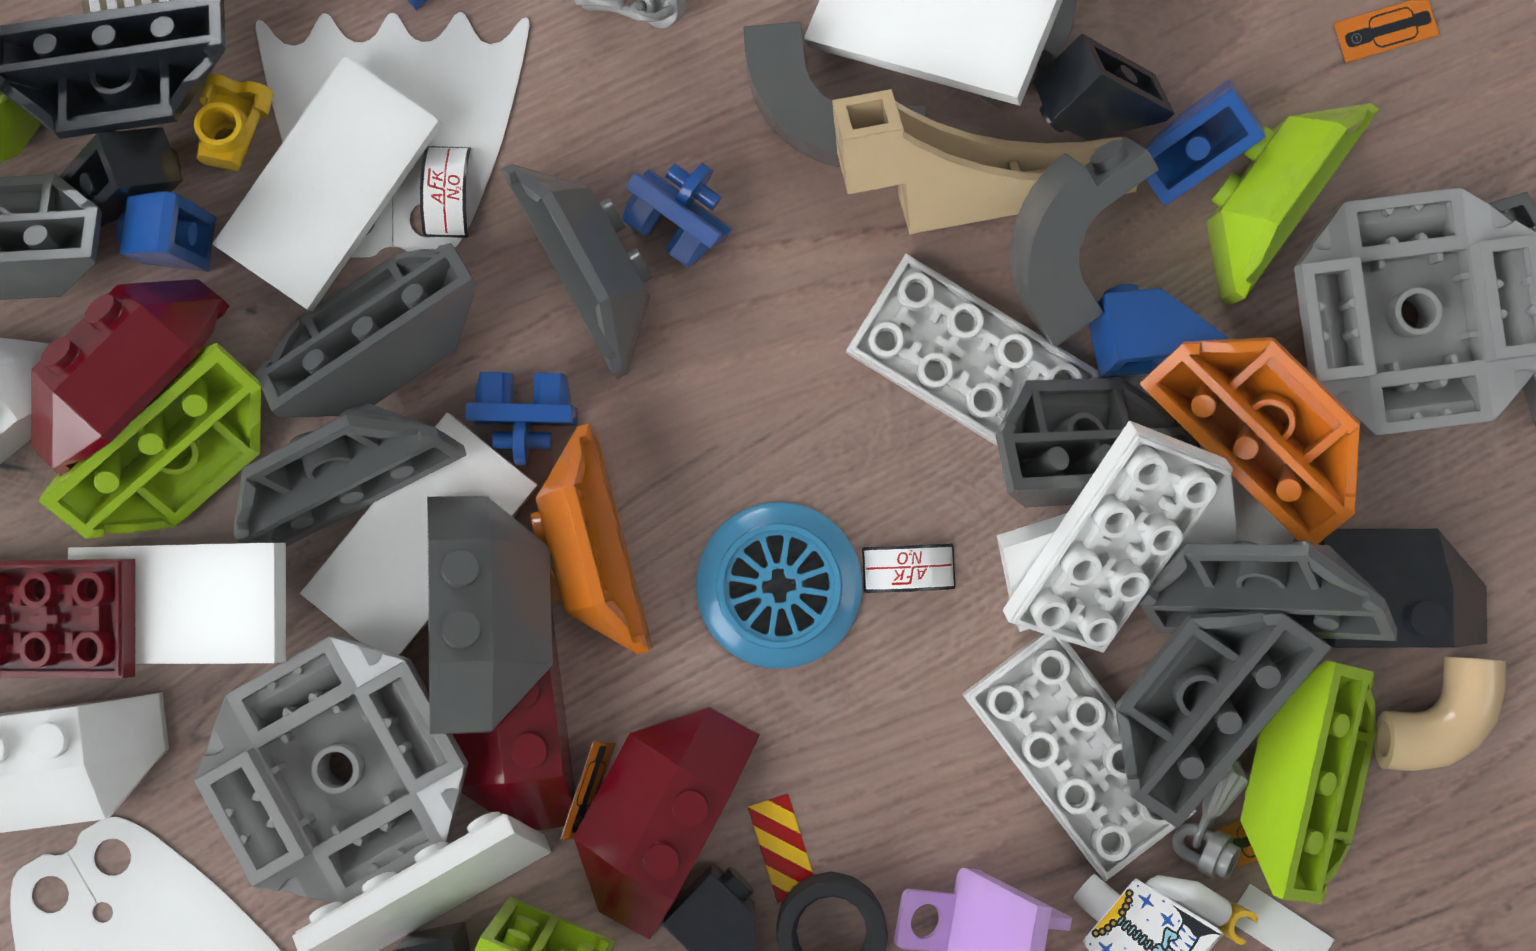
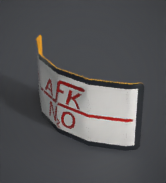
M428 146L425 149L420 178V214L423 236L467 238L469 236L466 216V181L471 147Z
M953 543L862 548L865 593L955 589Z

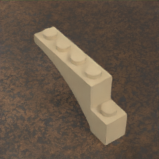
M892 89L832 100L837 155L848 194L898 185V196L910 235L1017 215L1035 182L1064 153H1067L1085 166L1090 162V157L1098 148L1108 142L1123 139L1122 137L1085 142L1035 143L1008 141L971 134L935 122L895 101ZM1137 186L1128 191L1126 194L1137 192Z

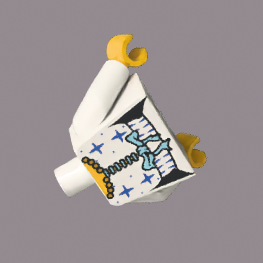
M1093 874L1073 898L1074 902L1098 922L1083 940L1084 945L1089 951H1210L1223 935L1240 945L1247 942L1235 933L1234 926L1239 918L1247 917L1255 923L1258 922V916L1254 912L1239 904L1230 903L1227 899L1198 881L1162 875L1152 877L1146 883L1135 878L1125 891L1119 895L1098 875Z

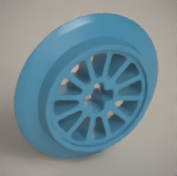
M770 502L740 511L723 523L713 534L703 550L696 576V595L700 613L707 628L718 643L739 659L756 666L774 669L792 668L821 658L836 647L845 637L859 610L862 595V575L853 546L834 522L823 514L803 505ZM782 535L784 537L779 563L773 561L766 542L768 536ZM794 537L807 544L806 549L792 565H787L790 538ZM755 541H760L768 563L765 568L761 567L744 552L745 548ZM812 551H816L824 565L802 574L797 573V569ZM741 558L755 569L759 576L752 578L733 575L731 570L736 559ZM783 569L785 577L795 579L796 589L787 591L786 601L775 602L773 593L763 592L762 582L771 580L772 570ZM825 572L828 574L829 588L827 590L802 586L803 580ZM735 581L752 584L757 589L740 597L731 598L729 582ZM805 593L827 597L822 612H815L799 598L800 594ZM759 597L761 603L746 620H743L734 606ZM792 604H797L814 619L809 626L802 630L797 628L791 610ZM766 606H770L772 611L769 631L763 633L752 628L751 624ZM781 608L786 612L792 628L791 634L776 635L774 633L778 610Z

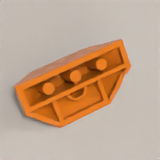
M1274 337L1184 341L1139 383L1208 452L1225 458L1234 469L1231 475L1298 541H1309L1319 544L1355 515L1360 421Z
M589 423L577 426L536 497L539 511L531 513V522L535 536L549 546L553 568H550L551 597L554 603L563 601L567 614L634 653L649 652L653 645L596 429Z

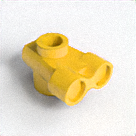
M209 74L204 81L199 101L204 106L197 112L194 119V129L200 139L197 152L198 161L212 167L239 171L248 152V147L259 119L268 118L274 91L257 82H237L223 75Z

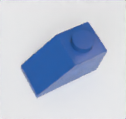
M1231 78L1180 113L1144 146L1159 168L1157 172L1145 180L1164 206L1266 137L1263 124Z
M173 192L127 196L126 210L120 214L116 226V238L121 246L120 255L141 264L209 272L216 216Z
M1123 284L1106 290L1102 298L1097 302L1103 314L1089 323L1100 379L1149 374L1184 341L1228 339L1227 336L1162 288L1139 290L1136 284Z

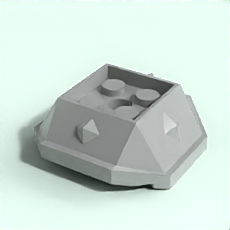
M1461 187L1343 202L1335 207L1294 266L1308 371L1360 421V430L1368 437L1494 421L1518 395L1531 376L1536 373V232L1516 220L1512 222L1490 204ZM1404 301L1411 303L1417 310L1418 323L1415 328L1406 324L1402 318L1401 308Z
M333 635L225 695L211 733L206 754L202 756L194 782L252 887L276 892L282 890L303 897L333 903L338 901L346 902L362 893L363 884L377 875L392 871L397 873L416 862L414 859L415 855L424 848L438 842L450 841L468 761L453 734L430 735L429 691L410 658ZM334 752H340L350 759L353 766V774L349 781L340 780L332 773L330 758Z

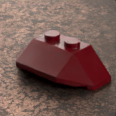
M199 279L117 284L108 294L95 299L87 308L84 318L65 337L58 338L50 343L42 353L41 360L31 369V446L50 468L61 476L69 471L76 462L87 459L111 443L198 355L214 331L217 319L225 314L230 305Z
M552 606V667L492 732L453 734L468 761L461 793L489 812L507 814L535 830L564 827L575 796Z
M711 707L629 733L573 837L600 913L650 940L678 895L727 804L760 736L759 733Z

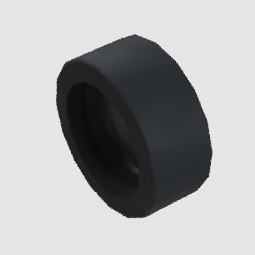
M837 872L811 875L793 886L781 903L776 924L779 951H803L797 935L799 919L807 906L818 899L828 897L847 900L857 907L863 916L866 936L860 951H886L888 932L882 906L872 890L853 876Z

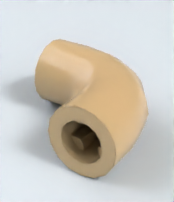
M1444 656L1443 686L1441 695L1433 707L1424 712L1416 713L1383 711L1378 716L1376 722L1377 733L1374 742V751L1378 765L1382 769L1400 771L1442 768L1451 766L1478 750L1499 721L1506 692L1507 661Z

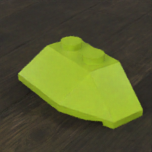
M1371 103L1288 116L1272 130L1266 125L1263 126L1266 137L1243 153L1250 158L1239 176L1230 172L1210 199L1217 207L1206 223L1219 298L1222 302L1231 306L1246 298L1380 109Z
M218 343L202 348L198 355L111 443L87 459L76 462L63 475L57 474L40 496L39 502L85 539L104 537L105 533H136L175 528L260 454L261 384L259 380Z
M1326 660L1311 671L1257 736L1258 743L1249 783L1245 789V801L1240 821L1272 894L1277 898L1322 904L1328 892L1327 884L1339 871L1352 845L1377 733L1375 700L1371 692V688L1374 685L1373 671Z

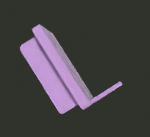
M961 868L956 876L953 893L906 889L903 891L895 929L894 944L901 949L924 951H1045L1048 929L1070 931L1072 917L979 869ZM932 904L938 911L937 926L927 936H916L911 928L912 916L920 906Z

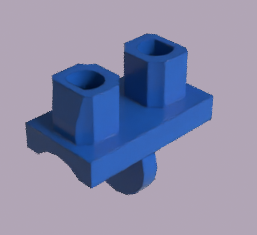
M676 163L671 166L665 177L680 187V190L651 169L647 170L643 175H640L638 172L634 173L625 187L633 194L627 203L621 218L622 221L639 233L647 236L653 233L663 216L670 219L679 226V229L667 245L666 251L687 267L694 265L709 249L723 243L733 229L695 202V200H698L713 211L722 196L706 186L713 170L704 163L698 165L691 174Z
M480 372L475 392V403H466L465 420L474 421V424L514 425L513 432L494 431L492 446L493 449H513V458L516 466L529 465L531 449L551 450L552 433L532 432L531 425L578 426V408L571 405L568 378L565 374L534 373L533 404H514V375L512 373Z

